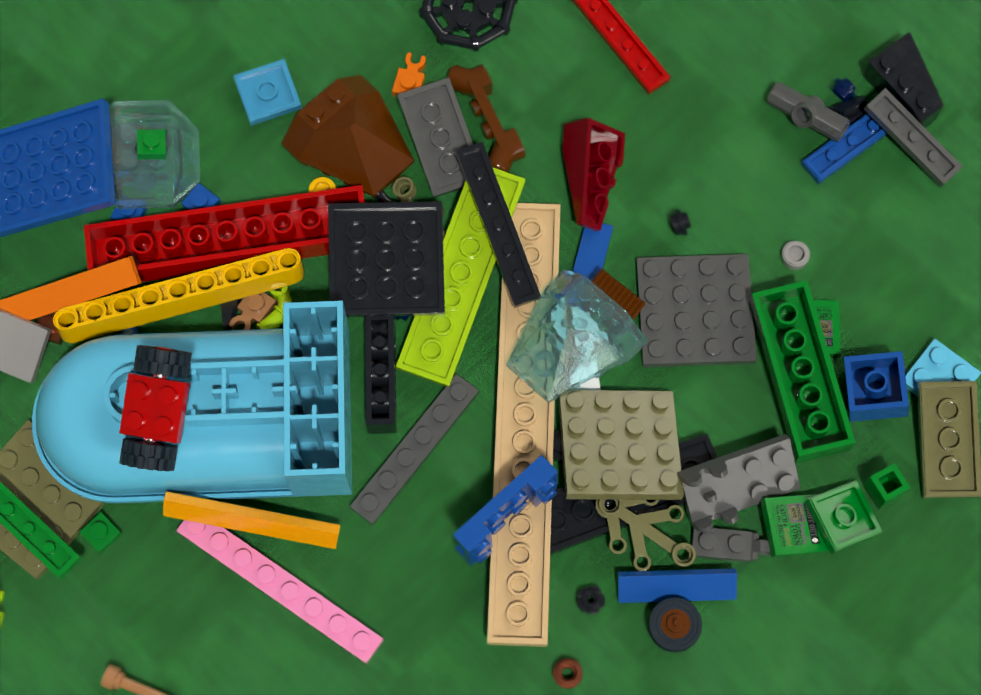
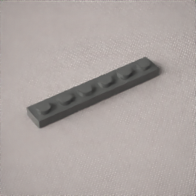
M456 374L450 386L445 387L350 505V509L374 526L478 396L479 390Z

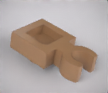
M264 292L244 297L237 306L238 311L242 314L232 318L229 323L230 329L234 330L237 325L244 324L245 328L243 330H252L251 325L253 322L260 323L272 312L273 307L277 305L276 300Z

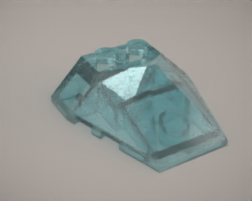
M564 269L544 288L541 299L538 300L506 366L549 403L561 395L580 387V384L594 377L598 378L604 375V372L629 362L648 340L628 312L585 275Z

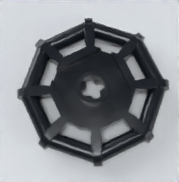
M423 0L422 8L419 9V17L425 20L436 36L437 43L440 45L448 44L473 49L474 52H477L479 48L502 35L507 36L510 33V24L515 4L518 3V0H442L441 7H433L434 0ZM465 3L474 4L473 11L471 12L468 9L463 10L462 8ZM496 8H503L501 20L494 18ZM442 16L448 26L443 29L436 18ZM489 26L492 28L491 30L487 31L486 33L478 37V32L484 30ZM459 30L466 31L470 38L453 35V33L459 32Z

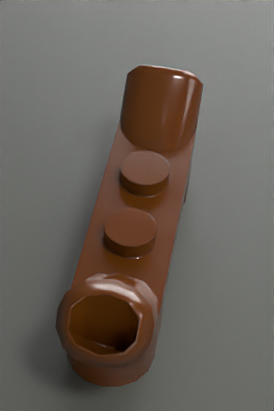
M482 64L471 69L459 65L452 66L447 78L449 77L453 90L470 96L472 112L475 117L480 116L483 122L481 124L482 132L486 140L491 139L494 145L489 156L492 167L509 173L513 162L525 158L526 153L515 128L504 132L487 97L492 94V81L485 67Z

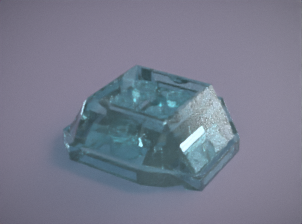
M170 100L114 101L109 106L115 205L113 206L117 209L174 208L198 183L201 184L199 129ZM137 129H165L166 160H137Z

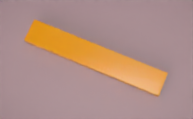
M169 491L165 493L163 502V516L326 548L336 549L340 530L339 524Z

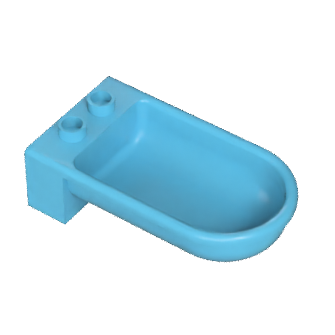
M343 301L283 303V329L112 335L88 341L74 348L53 366L44 379L35 399L32 414V433L34 444L42 463L48 472L66 489L83 498L103 503L164 502L165 493L168 491L210 500L352 495L350 329ZM137 345L166 347L192 353L188 378L171 376L166 378L190 383L181 443H171L178 446L174 471L138 469L137 467H128L119 463L123 438L144 439L119 433L128 373L154 376L151 373L133 370Z

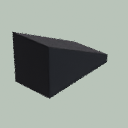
M860 96L828 108L849 119L851 124L866 112L864 110L867 106L866 96Z
M241 299L221 304L224 331H230L229 323L238 312L237 306L240 304Z

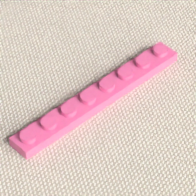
M184 520L176 530L187 540L366 665L384 641L378 634L225 528Z

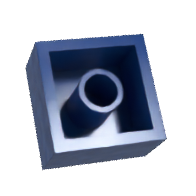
M903 351L844 357L850 422L908 417L909 402Z

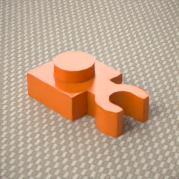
M407 53L405 57L407 69H398L392 89V96L397 97V94L424 85L425 74L420 72L426 67L425 56L422 55L420 62L414 64L411 62L412 53Z

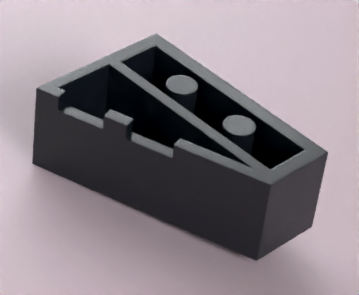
M910 31L868 62L863 77L879 94L886 88L924 128L938 118L944 104Z

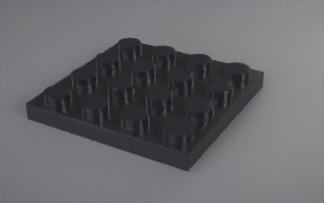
M442 202L328 204L330 301H343L346 317L445 315Z

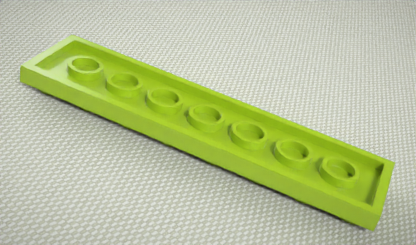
M493 168L512 218L526 179ZM465 181L443 240L445 315L415 316L396 364V369L445 387H449L496 263L467 181Z

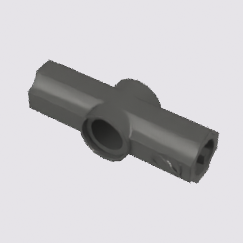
M780 81L775 84L769 93L768 104L791 116L793 122L798 127H811L836 142L842 139L849 127V119L825 107L823 100L818 96L812 95L807 97Z

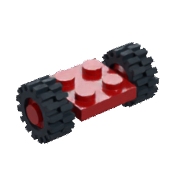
M137 345L133 370L151 373L154 376L128 373L119 433L144 439L123 438L120 464L152 471H174L178 446L171 443H181L190 383L166 378L167 376L188 378L192 353L166 347Z

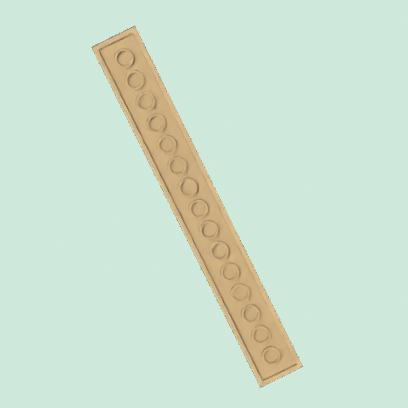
M517 203L512 217L541 294V299L514 308L502 277L493 498L539 456L542 455L553 466L560 204ZM526 500L527 506L516 516L512 513L504 520L505 526L497 534L492 535L493 547L491 548L487 645L547 647L552 500L547 504L541 502L537 507L529 500Z

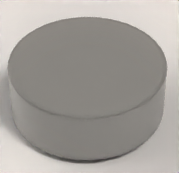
M800 241L788 242L781 252L782 263L791 270L804 268L810 258L809 248Z

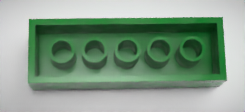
M808 280L752 293L749 302L786 434L790 438L795 464L850 451L856 442Z

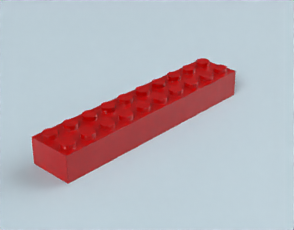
M358 185L83 225L87 269L91 270L133 256L141 282L181 277L287 248L295 249L301 259L329 255L328 204L365 203L363 187Z

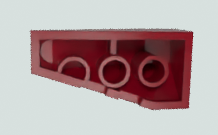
M589 117L564 124L562 150L577 225L593 231H600L609 205L607 198L609 191L615 187L617 181L614 178L616 170L622 166L624 160L625 133Z

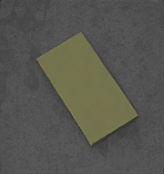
M977 381L918 382L922 498L981 497Z

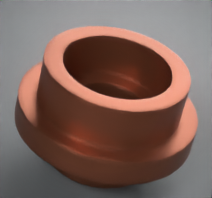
M565 658L558 661L554 666L553 678L558 686L564 689H571L576 687L582 680V667L577 661ZM565 669L572 670L573 677L565 679L562 676V671Z

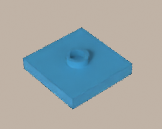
M285 59L233 75L251 126L302 109Z

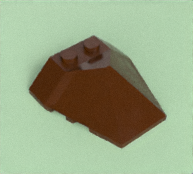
M362 75L336 79L296 114L281 142L282 147L299 163L305 166H312L329 177L331 175L340 179L350 187L362 185L363 192L374 198L415 163L381 94Z

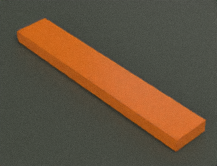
M133 256L2 299L0 300V309L27 320H33L57 312L62 308L87 302L141 284V280Z

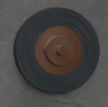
M668 598L659 602L651 611L648 619V631L653 642L661 649L668 652H682L691 648L699 639L702 631V619L698 610L690 602L681 598Z

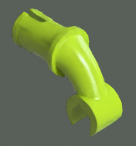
M289 286L282 287L281 291L270 290L273 299L278 301V306L275 305L273 307L274 310L260 323L256 324L257 329H279L283 325V303H292Z

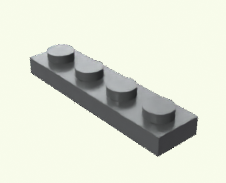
M886 88L864 108L940 187L963 167Z

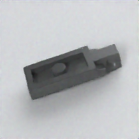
M693 527L692 546L696 551V558L749 563L750 561H757L758 555L771 556L768 540H759V534L749 531L713 528L709 533H703Z

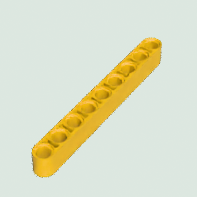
M282 249L68 306L55 313L53 323L62 340L67 343H77L296 284L304 277V267L301 257L295 249Z

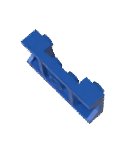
M542 455L539 456L453 534L454 539L459 544L455 547L458 554L470 566L476 561L480 564L486 560L492 553L490 550L493 547L492 535L497 534L505 526V519L512 513L515 516L527 506L526 500H529L537 507L541 502L547 504L557 494L558 471Z

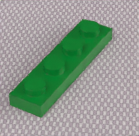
M0 482V523L62 580L82 558Z

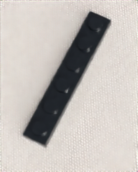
M483 141L456 150L458 160L513 307L517 308L541 299V294Z

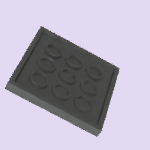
M748 254L637 258L638 297L646 303L639 312L643 368L756 364L754 318L749 304L752 293Z

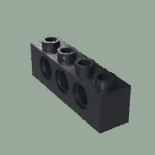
M394 315L365 316L366 427L368 434L397 433L396 325Z

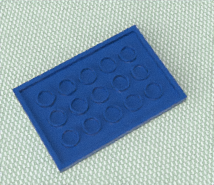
M102 98L0 129V237L115 205L109 102Z

